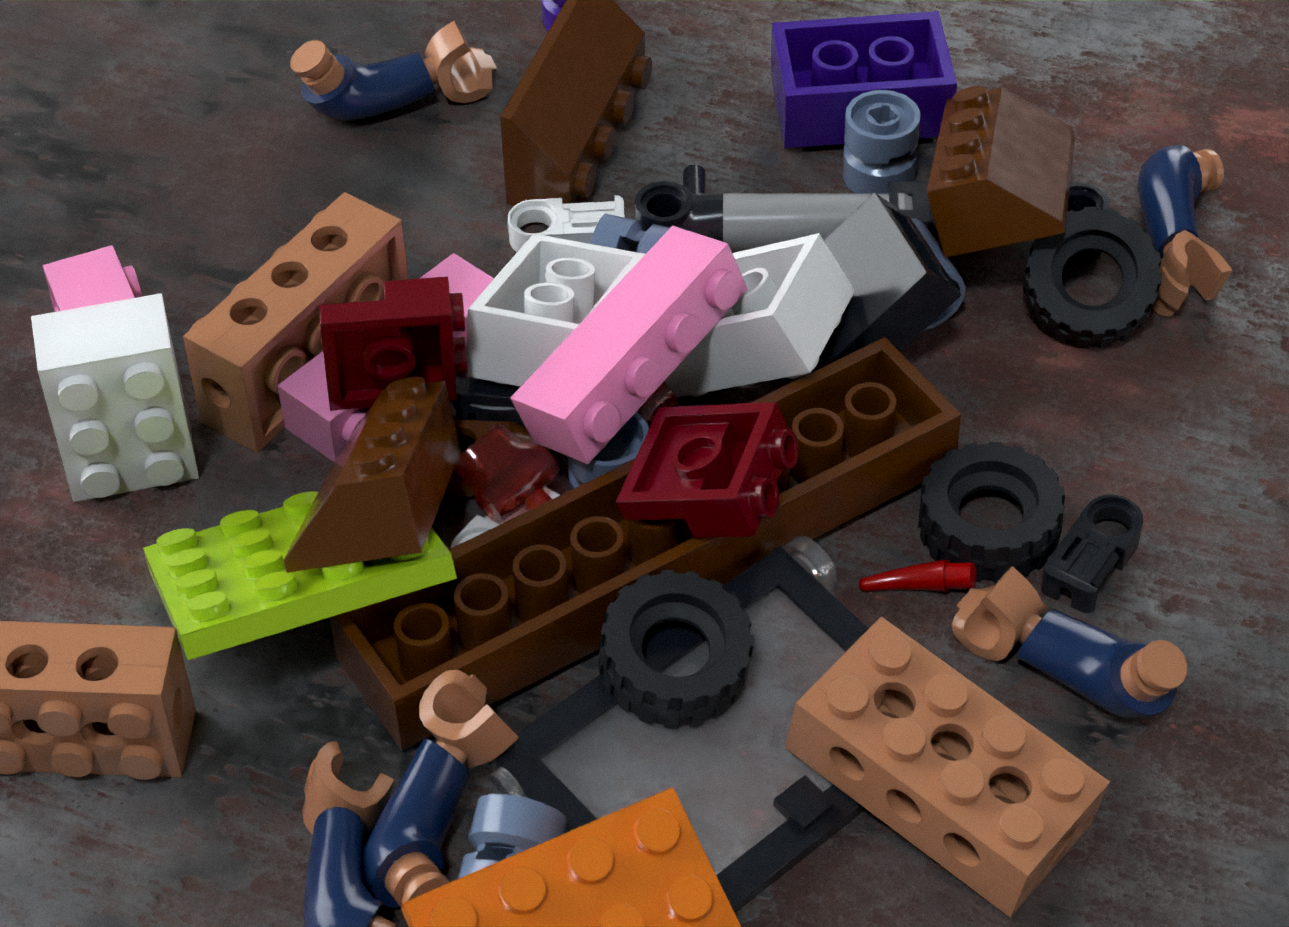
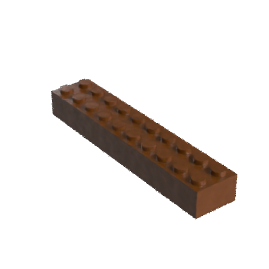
M884 337L750 402H776L788 428L794 431L799 448L798 460L794 468L782 469L776 484L779 491L778 510L773 517L762 518L755 536L694 538L685 519L625 520L616 504V500L635 461L634 459L449 549L457 579L329 617L336 659L399 748L404 750L432 735L424 727L419 717V704L424 691L443 672L458 669L468 676L474 674L486 686V704L491 705L598 650L602 624L604 623L605 613L610 602L614 603L617 600L618 592L624 586H631L636 583L637 578L649 574V576L658 575L664 570H674V573L685 574L687 571L699 573L701 578L709 581L714 579L725 585L778 546L789 552L923 483L924 476L929 475V467L935 460L940 461L944 458V453L954 448L958 450L961 414Z

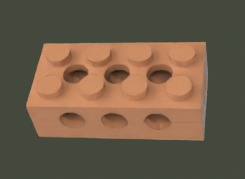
M344 192L325 210L318 212L311 222L286 245L280 246L273 253L272 257L248 279L237 284L231 294L211 312L192 325L190 330L183 336L201 423L256 453L263 449L285 428L277 385L323 351L319 305L385 300L383 281L409 279L401 219Z
M882 616L795 703L785 744L787 750L1010 918L1091 826L1110 784L1109 780Z
M0 621V774L10 775L21 771L60 773L69 777L99 774L125 775L139 780H149L156 777L182 778L196 708L176 627Z

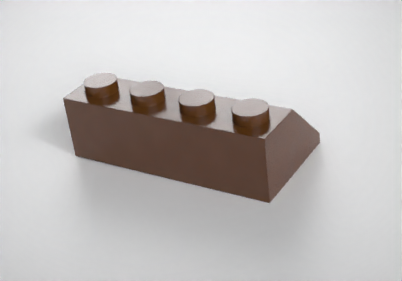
M613 0L565 1L502 112L500 125L506 203L508 205L515 206L525 200L562 198V204L580 203L582 197L589 198L594 189L597 168L601 160L608 161L614 149L616 132L620 124L627 125L631 118L634 97L638 89H646L651 77L652 59L645 56V32Z
M984 86L968 87L955 93L952 98L946 99L926 191L945 258L1065 233L1075 142L1072 126L1004 87L987 90Z
M408 377L390 383L386 390L381 391L334 460L283 560L287 573L422 552L461 453L445 380L425 383L422 377Z

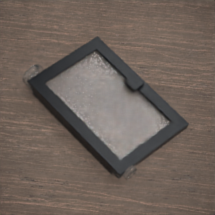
M797 536L783 547L778 546L723 586L726 592L730 595L733 593L741 601L740 607L743 612H748L752 622L750 634L754 635V648L745 685H742L741 694L734 705L730 703L723 715L715 720L713 717L703 722V725L690 728V725H681L677 729L664 728L663 724L654 722L650 725L640 721L639 716L630 711L627 713L618 706L617 698L613 694H608L604 687V675L600 674L516 734L519 738L501 755L489 762V766L494 770L487 776V783L493 794H509L529 798L557 809L567 817L569 821L567 832L673 787L734 913H736L866 810L785 748L795 703L869 629L831 594L838 587V575L827 553L812 539L805 536ZM672 622L642 644V652L648 664L656 671L668 676L684 677L692 675L699 671L709 658V646L703 634L695 627L680 622Z

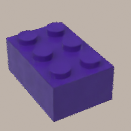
M939 11L772 23L771 79L784 148L845 144L846 107L855 97L874 90H889L909 97L920 110L919 139L939 136L946 99L952 98L957 92V81Z

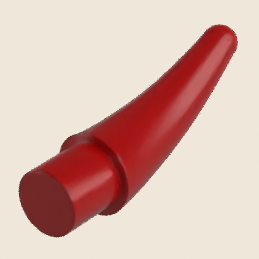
M948 559L863 577L859 580L858 585L862 591L924 590L949 592L950 589H974L976 585V567L973 562L950 563Z

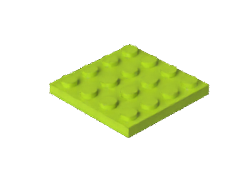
M314 491L293 495L283 502V507L259 514L256 510H242L231 513L221 519L220 525L198 532L190 528L173 530L161 535L156 540L157 544L143 547L150 574L171 623L177 629L178 638L187 660L457 579L451 552L431 528L421 553L287 573L283 560L318 492Z

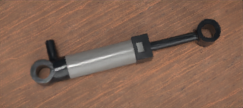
M694 164L684 169L683 186L669 181L653 182L644 186L637 193L634 201L635 220L640 221L643 231H647L653 224L669 228L676 226L728 243L732 252H739L818 233L825 240L872 194L706 193V171L702 166ZM888 181L887 194L878 195L905 212L910 218L924 223L932 235H938L926 192L929 181ZM1084 182L1070 183L1067 211H1082L1084 207H1096L1097 210L1107 211L1110 201L1107 194L1099 187ZM1094 250L1082 251L1073 255L1065 264H1088L1096 260L1102 252Z

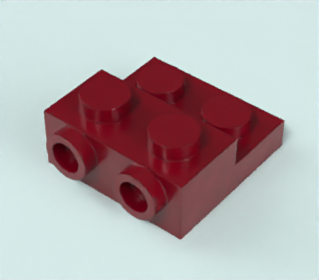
M448 276L383 281L385 300L319 305L330 411L369 408L381 391L386 390L390 383L408 377H422L425 383L445 380L449 401H457L455 375L467 374L465 337H453V332L465 331V317L462 292L450 293Z
M776 402L659 407L619 493L616 504L625 520L685 519L694 538L755 536L762 518H771L778 510L779 491L776 483L782 469H792L797 463L799 452L797 437L794 431L788 428Z

